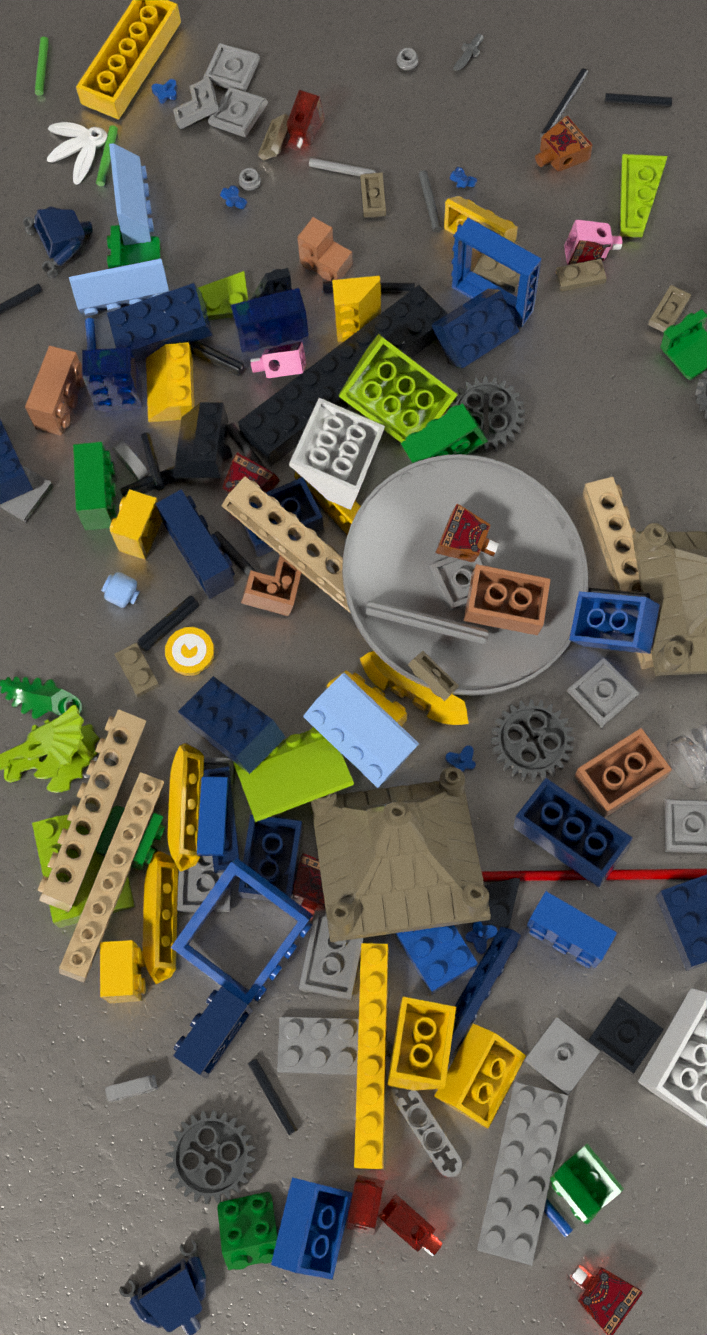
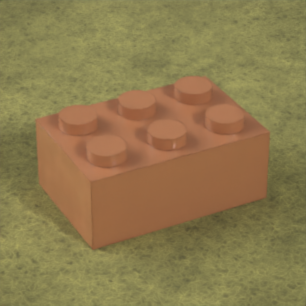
M53 346L48 347L25 405L35 429L62 436L64 429L68 428L72 408H75L78 403L79 390L84 387L86 382V375L76 352Z
M476 564L471 575L464 621L538 636L544 625L550 579Z
M640 728L579 767L574 777L601 815L606 818L666 779L672 769L643 729Z

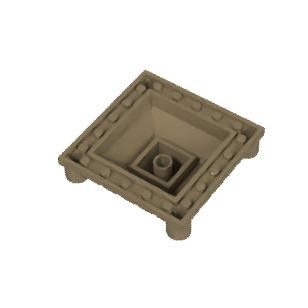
M651 523L643 531H635L632 538L641 592L649 593L650 599L660 604L651 648L655 676L707 674V532H667L662 525Z
M450 767L443 770L439 781L346 794H336L334 792L311 801L330 942L490 920L489 892L484 887L465 793V775L460 769Z

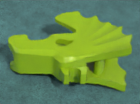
M72 705L57 719L51 722L45 720V724L40 727L33 725L32 731L28 734L24 743L0 754V770H4V779L12 783L21 779L22 772L37 769L34 773L36 778H52L47 785L48 791L54 793L69 791L71 782L76 778H83L84 768L90 765L94 755L98 754L95 752V744L100 741V738L95 734V728L92 724L82 726L84 719L79 715V709L76 705ZM44 755H47L46 759L43 762H40L41 758Z

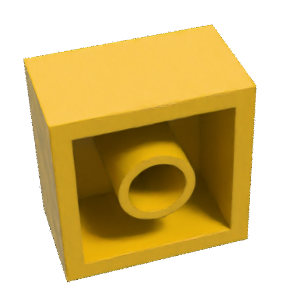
M129 489L127 496L121 499L119 505L120 512L110 525V532L120 552L146 560L162 523L156 506L157 498Z
M133 940L100 942V997L109 1003L142 1001L141 994L146 993L145 978H141V967H145L143 951Z

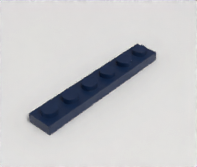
M500 927L455 1004L456 1012L448 1066L456 1048L463 1042L465 1032L470 1024L475 1021L480 1006L489 997L495 980L504 971V965L510 954L517 948V942L521 935L515 930Z

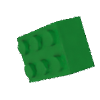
M462 403L461 405L451 407L447 414L439 419H433L428 422L426 427L419 432L409 434L401 445L413 464L424 459L443 455H468L488 442L474 417Z
M103 442L73 444L76 512L85 531L110 528L112 520L117 518L116 504H113L112 498L116 497L115 483H112L111 475H115L114 461H111L110 451L105 450Z

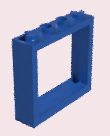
M467 218L463 225L459 224L457 226V231L453 235L455 241L452 249L454 251L452 260L453 271L451 274L453 277L452 288L471 299L488 288L501 290L516 325L522 327L534 311L542 258L474 220ZM472 248L520 274L517 297L470 271Z
M236 858L226 868L171 948L227 991L249 1005L253 999L258 1002L267 988L263 985L268 978L273 981L282 969L278 964L283 957L289 959L298 946L294 942L299 935L304 938L312 927L309 921L314 915ZM237 876L298 921L249 990L189 945Z

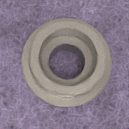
M404 48L399 52L397 65L401 69L411 70L417 66L418 55L413 49Z
M246 168L239 175V185L245 190H254L261 184L260 174L253 168Z

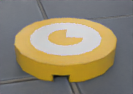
M184 627L175 631L169 637L165 645V657L169 666L176 673L184 676H195L211 665L214 659V645L210 636L205 631L196 627Z

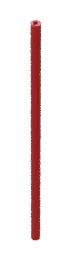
M707 868L616 869L610 873L606 880L695 879L707 875ZM574 870L481 871L484 882L505 881L513 878H519L520 881L587 880Z

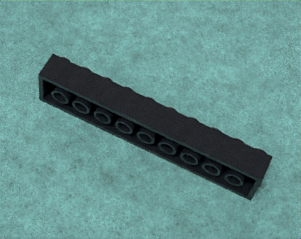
M420 285L416 286L238 421L241 434L270 467L297 447L319 398L344 409L351 406L338 395L361 357L378 334L412 359L438 339L431 324L448 313Z

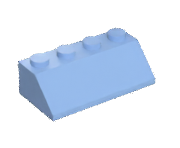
M114 143L109 144L116 210L124 245L151 242L150 232H154L152 218H148V214H152L150 200H146V197H150L148 183H144V180L148 179L146 166H141L140 157Z
M162 259L69 277L77 308L81 314L85 313V316L96 315L98 310L103 309L114 311L120 309L123 305H131L169 292Z
M342 673L315 700L303 716L377 788L396 772L419 745L408 732L345 673Z

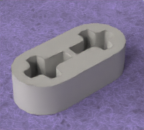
M123 440L112 447L120 461L138 481L149 474L143 463Z
M155 1075L105 1088L107 1102H114L158 1090Z

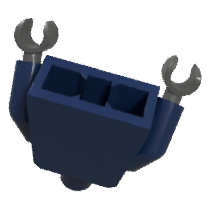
M49 206L46 209L37 210L34 219L25 217L23 220L26 233L34 235L38 232L49 258L54 259L53 261H45L42 264V269L45 272L48 271L47 276L49 278L57 276V266H62L82 248L85 235L93 233L91 222H79L75 211L71 209Z
M191 1240L194 1248L190 1253H185L184 1246L180 1245L181 1253L188 1258L187 1262L183 1258L141 1287H139L136 1280L128 1279L132 1285V1291L129 1294L125 1287H120V1294L131 1299L129 1303L141 1322L155 1328L163 1327L167 1332H172L181 1326L186 1335H193L200 1329L201 1324L196 1315L203 1310L201 1301L206 1297V1274L200 1257H196L198 1246L195 1241Z

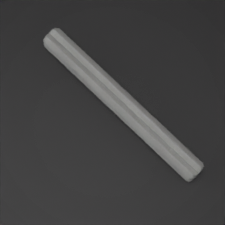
M370 600L366 606L367 615L480 644H485L488 639L487 630L373 600Z

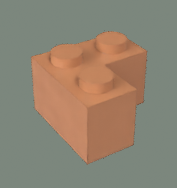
M313 217L297 237L300 263L307 270H313L320 274L323 279L327 281L342 279L353 265L352 251L334 242L332 227Z
M280 555L273 576L250 571L241 603L289 616L294 605L301 572Z

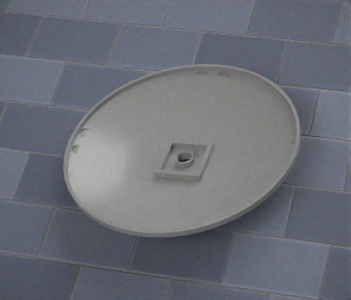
M462 454L443 455L424 459L398 470L379 484L366 498L350 526L345 541L342 563L343 587L347 605L361 635L373 651L391 668L409 680L431 689L422 679L415 676L412 669L408 666L419 653L424 651L459 685L454 693H452L455 695L473 696L503 692L520 686L545 671L570 644L569 638L579 591L588 592V568L584 548L577 529L568 513L559 501L535 479L519 469L490 458ZM456 504L461 505L490 524L486 538L499 543L494 556L480 551L475 562H468L435 553ZM476 564L550 579L544 625L538 636L464 621L471 575ZM464 574L468 578V584H459L456 581V575ZM370 600L474 626L487 630L488 639L485 644H480L367 615L366 606Z

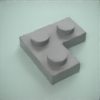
M209 77L189 86L193 100L173 109L176 123L180 129L219 111L213 83Z

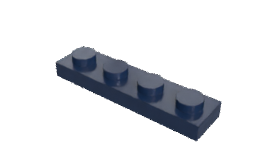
M229 767L204 770V777H228L224 856H212L215 873L224 872L236 858L240 860Z

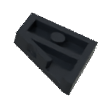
M275 269L265 273L249 300L251 311L294 301L289 269Z
M519 878L484 885L489 892L491 918L490 920L480 922L509 929L520 882Z

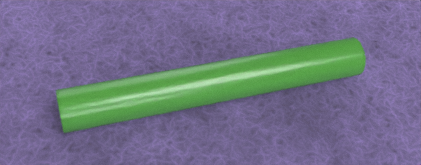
M47 37L40 38L35 94L38 96L43 95L49 44Z
M113 125L108 130L96 180L98 186L105 185L110 165L109 144H115L118 128Z

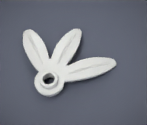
M71 122L52 124L48 127L50 132L76 138L69 139L57 146L47 157V161L50 163L57 162L81 150L76 159L73 172V182L80 184L89 172L96 149H100L105 145L107 133L99 127L86 129L81 125Z

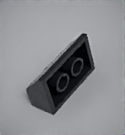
M223 402L199 403L181 417L173 471L174 478H221L228 417Z

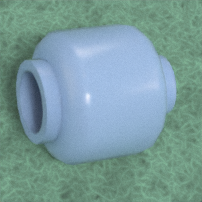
M116 572L114 575L110 574L101 590L104 592L105 600L121 608H125L129 603L134 604L140 591L136 590L137 581L121 572Z

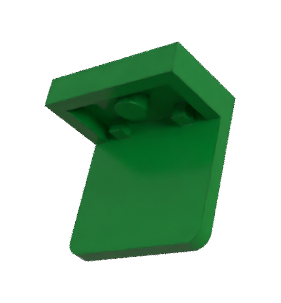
M120 225L110 226L111 235H107L108 249H111V255H107L108 269L161 259L159 237L151 236V242L124 245Z
M703 309L695 314H688L676 326H669L663 333L664 336L660 346L688 380L694 379L707 370V331L704 329L707 314Z
M119 805L113 807L95 848L98 854L106 856L125 810L124 807ZM153 813L134 856L133 868L142 871L145 863L150 864L155 853V849L152 848L156 839L161 840L166 826L162 825L163 816Z
M588 1144L584 1145L567 1159L550 1177L554 1191L560 1197L565 1198L570 1205L573 1215L585 1224H589L601 1208L624 1190Z
M263 1192L219 1203L217 1211L221 1249L228 1270H241L254 1264L271 1263L278 1237L271 1193Z

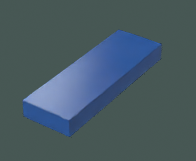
M202 777L197 841L198 856H224L228 777Z

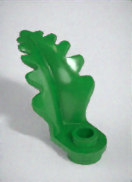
M16 676L13 680L10 677H7L5 680L0 679L1 693L7 692L5 699L7 701L14 699L12 702L13 707H17L22 703V714L32 710L33 719H37L47 712L61 716L67 711V703L70 706L76 705L79 709V714L82 710V704L78 697L57 688L53 679H48L44 685H42L40 678H35L32 684L29 683V678L23 677L22 682Z

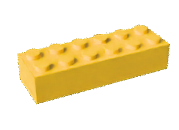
M132 0L76 86L81 105L118 120L120 119L179 27L181 19L178 4L169 0Z

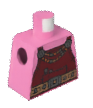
M575 220L564 244L567 265L601 259L603 262L609 250L621 249L622 237L612 236L608 223Z
M303 342L267 348L264 350L262 357L251 359L253 373L265 371L267 378L302 374L307 365ZM273 360H277L280 364H275Z

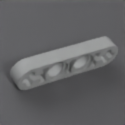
M392 1087L391 1096L438 1171L445 1177L456 1176L462 1168V1161L417 1090H411L408 1096L411 1101L417 1098L419 1103L412 1105L405 1112L403 1106L408 1104L404 1098L398 1099L396 1097L398 1087ZM416 1108L423 1109L426 1113V1121L421 1125L414 1124L410 1118L411 1112ZM431 1132L438 1133L442 1138L441 1145L436 1149L430 1148L426 1143V1137ZM446 1145L450 1149V1151L445 1152L449 1159L455 1158L457 1161L454 1165L456 1169L454 1172H451L449 1169L446 1171L442 1169L445 1162L441 1155L437 1160L433 1156V1154L440 1152Z

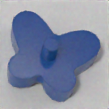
M170 79L163 85L157 83L152 85V92L158 97L161 104L165 103L168 98L171 100L177 99L176 80Z
M456 167L449 177L450 180L457 182L456 187L466 188V186L475 187L477 179L465 175L461 167Z
M231 185L229 189H222L220 196L226 200L225 203L228 207L235 206L239 209H244L247 205V200L238 196L239 189L237 186Z
M470 745L465 746L459 754L449 752L445 756V761L450 766L458 768L462 772L466 769L472 771L476 766L475 761L472 760L474 749Z
M480 921L474 922L473 930L466 934L465 939L467 942L473 943L478 954H484L487 950V940L495 937L498 931L493 925L483 926Z

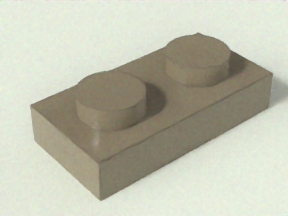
M287 114L271 120L258 156L263 161L276 157L281 152L282 142L289 132L287 124L289 125L290 117Z
M383 172L360 174L364 218L386 216Z
M482 253L473 272L495 285L515 292L519 285L520 274Z
M601 259L556 267V276L561 292L605 284L607 280Z
M670 285L650 318L648 325L662 332L669 326L675 325L690 301L691 294Z
M137 643L114 654L137 698L160 687Z
M424 651L419 653L408 664L415 676L422 679L431 687V691L444 701L459 687Z

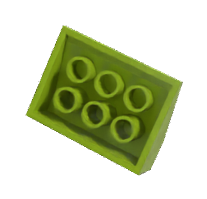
M378 334L361 357L338 396L370 420L385 426L384 430L402 443L409 434L419 432L431 420L439 419L458 394Z
M314 727L306 732L288 736L250 774L233 761L255 822L354 785L342 753Z
M68 815L55 816L32 823L43 876L49 877L52 868L47 867L53 852L59 853L62 846L57 843L63 828L68 830L72 821L67 820ZM76 827V831L79 834H89L85 827ZM70 849L66 851L68 857L72 859L79 857L78 852ZM94 850L70 911L67 912L49 905L52 921L59 928L76 924L80 919L105 856L98 854L96 850ZM64 873L56 875L57 879L62 883L70 881L69 877ZM129 877L126 879L113 913L135 908Z

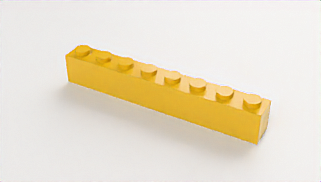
M361 943L354 1168L384 1170L389 976L388 944Z

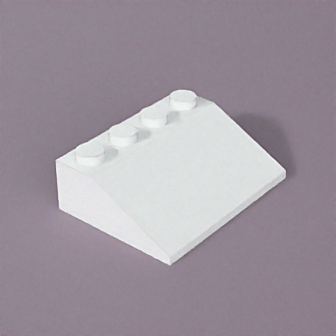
M319 398L289 465L327 500L351 510L385 426Z
M691 988L638 1082L656 1096L706 1128L707 992Z

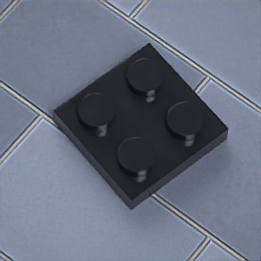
M618 997L588 1039V1042L633 1075L664 1029L625 1000Z

